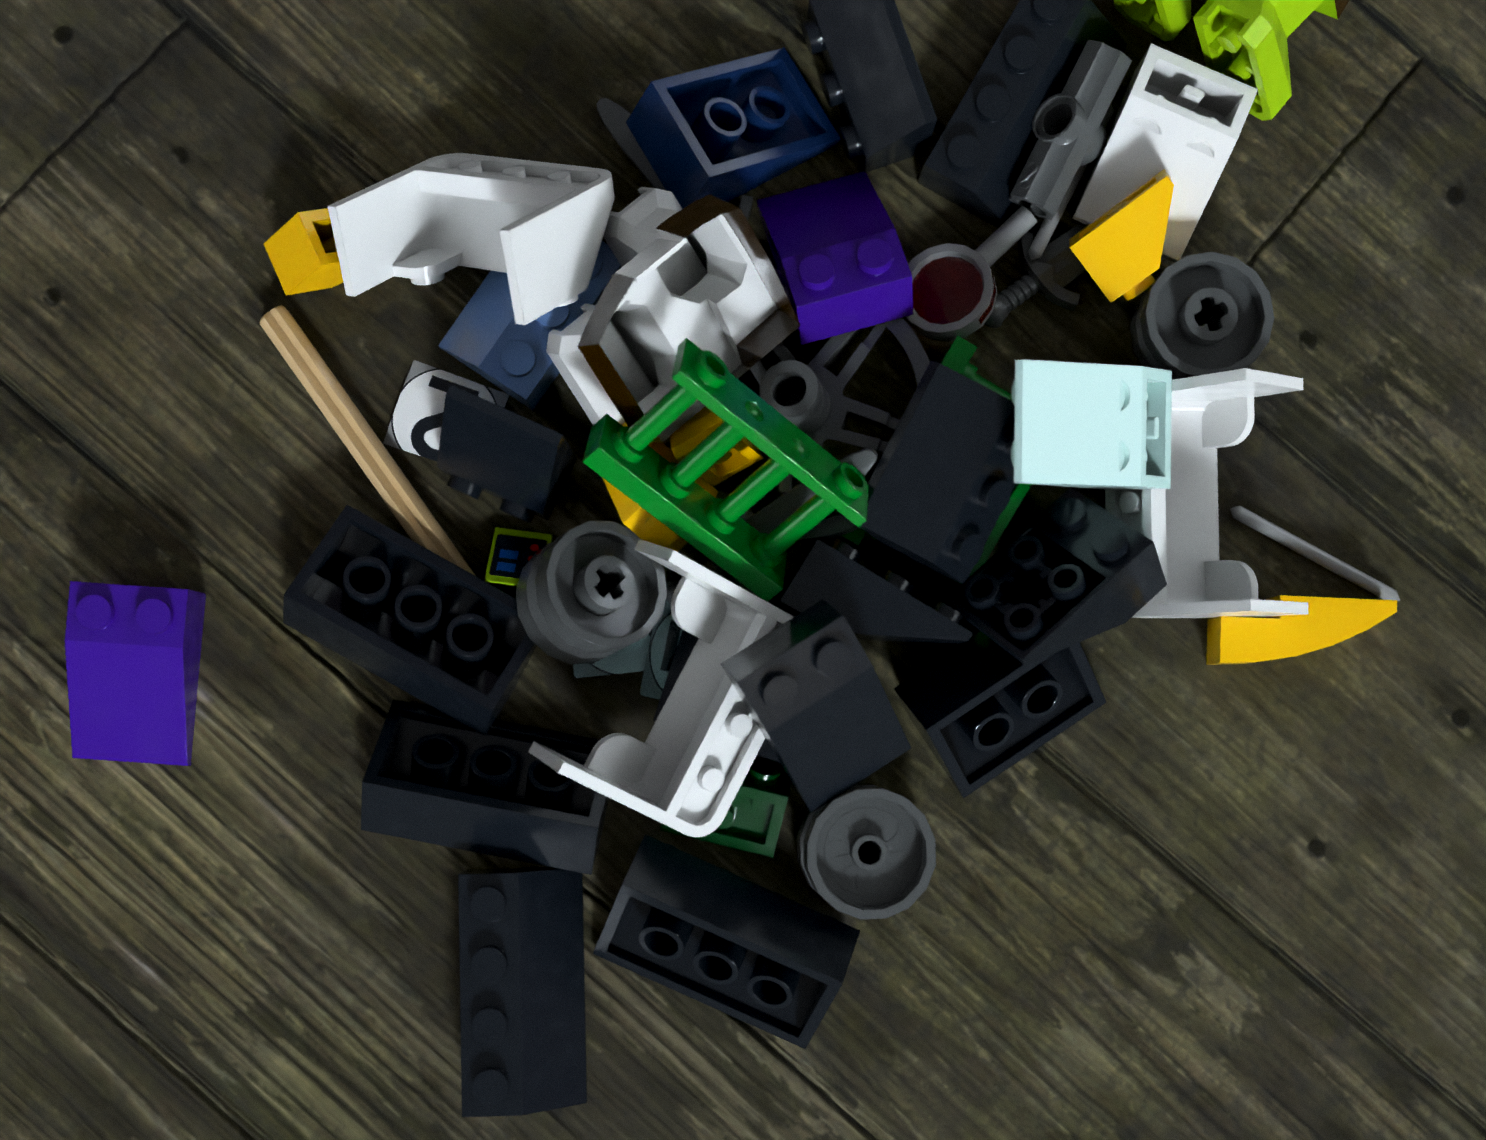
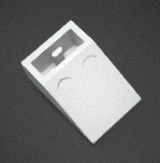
M1151 43L1134 71L1107 135L1105 147L1096 161L1072 219L1089 225L1165 169L1173 181L1174 189L1161 257L1174 263L1180 260L1239 138L1258 89Z

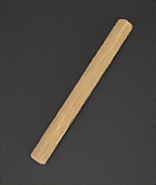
M280 305L264 314L259 320L260 326L411 540L475 576L289 310Z

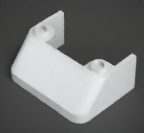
M452 153L429 158L327 207L347 296L355 297L394 276L409 278L414 285L435 284L445 278L446 272L457 266L507 273L515 324L527 325L556 307L576 302L578 295L588 288L615 195L612 174L606 169L468 153Z
M1242 368L1172 380L1171 489L1105 490L1106 511L1154 542L1167 583L1157 595L1131 618L1266 617L1309 614L1308 602L1258 599L1257 578L1254 571L1246 563L1236 560L1219 561L1217 448L1235 446L1247 438L1254 424V397L1303 390V378Z
M639 539L634 550L682 575L672 595L671 614L681 629L699 638L645 743L624 733H612L603 737L593 747L584 766L535 741L528 752L556 772L687 836L702 837L715 831L724 820L765 740L764 735L721 666V663L794 618V616L675 550Z

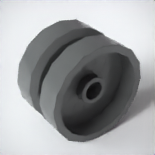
M1212 251L1186 255L1165 268L1135 304L1130 325L1134 353L1142 366L1172 371V380L1247 368L1257 360L1270 340L1275 318L1271 295L1258 273L1236 257ZM1195 317L1201 319L1205 325L1200 327L1195 321Z
M614 521L585 522L566 531L556 538L555 541L538 550L522 568L516 588L518 617L529 639L548 656L568 664H593L646 637L659 622L667 598L665 571L662 565L634 550L640 538L628 527Z
M857 783L812 813L809 810L805 812L797 833V861L807 884L837 911L860 920L886 919L910 908L927 889L936 866L935 837L926 816L908 798L870 783ZM866 841L875 844L872 856L864 854L862 862L858 856L860 845Z

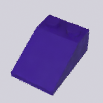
M865 171L756 200L758 212L782 286L801 325L796 329L801 345L914 315L912 274L896 229Z
M70 581L65 630V654L72 758L191 766L206 601L205 593L178 588Z

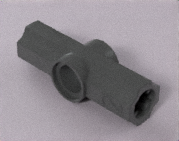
M1088 40L1062 92L1049 97L1039 106L1032 121V130L1038 140L1008 198L1019 208L1024 206L1037 217L1052 220L1078 168L1091 163L1100 155L1107 141V130L1101 122L1132 62L1126 54L1108 46L1104 42Z

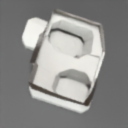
M640 187L638 191L641 195L620 212H610L603 237L622 267L611 276L612 278L605 287L597 305L585 303L581 306L584 313L564 330L558 331L553 329L549 332L546 349L547 354L593 426L607 413L621 425L626 422L628 427H631L677 384L672 380L678 345L686 338L701 350L715 353L726 364L729 372L738 379L801 326L772 263L739 207L709 194L682 209L671 191ZM696 400L652 442H662L666 445L670 442V436L703 409L705 405Z

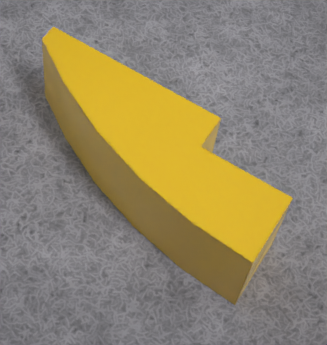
M1287 595L1266 598L1265 600L1308 602L1309 614L1266 616L1265 618L1231 616L1210 618L1207 621L1206 665L1247 664L1295 657L1333 646L1372 628L1397 612V600Z

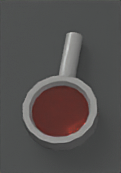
M1021 206L976 250L966 245L945 243L927 248L910 261L908 265L912 274L914 315L906 316V319L914 331L930 340L949 342L955 340L957 336L966 338L984 325L994 310L997 298L995 277L990 267L1037 223L1036 218L1027 208Z

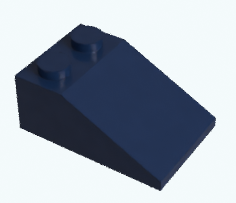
M785 47L651 81L626 121L627 126L666 191H671L682 209L709 194L729 202L836 146L841 140Z

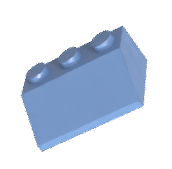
M602 241L589 286L578 295V300L566 306L556 307L527 325L515 324L507 273L490 271L438 346L533 411L560 373L546 352L549 332L553 329L558 331L564 330L584 313L581 306L585 303L597 305L605 287L612 278L611 276L622 266L609 245Z

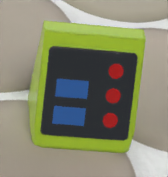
M495 527L485 582L496 586L517 588L522 568L538 550L552 542L553 535Z

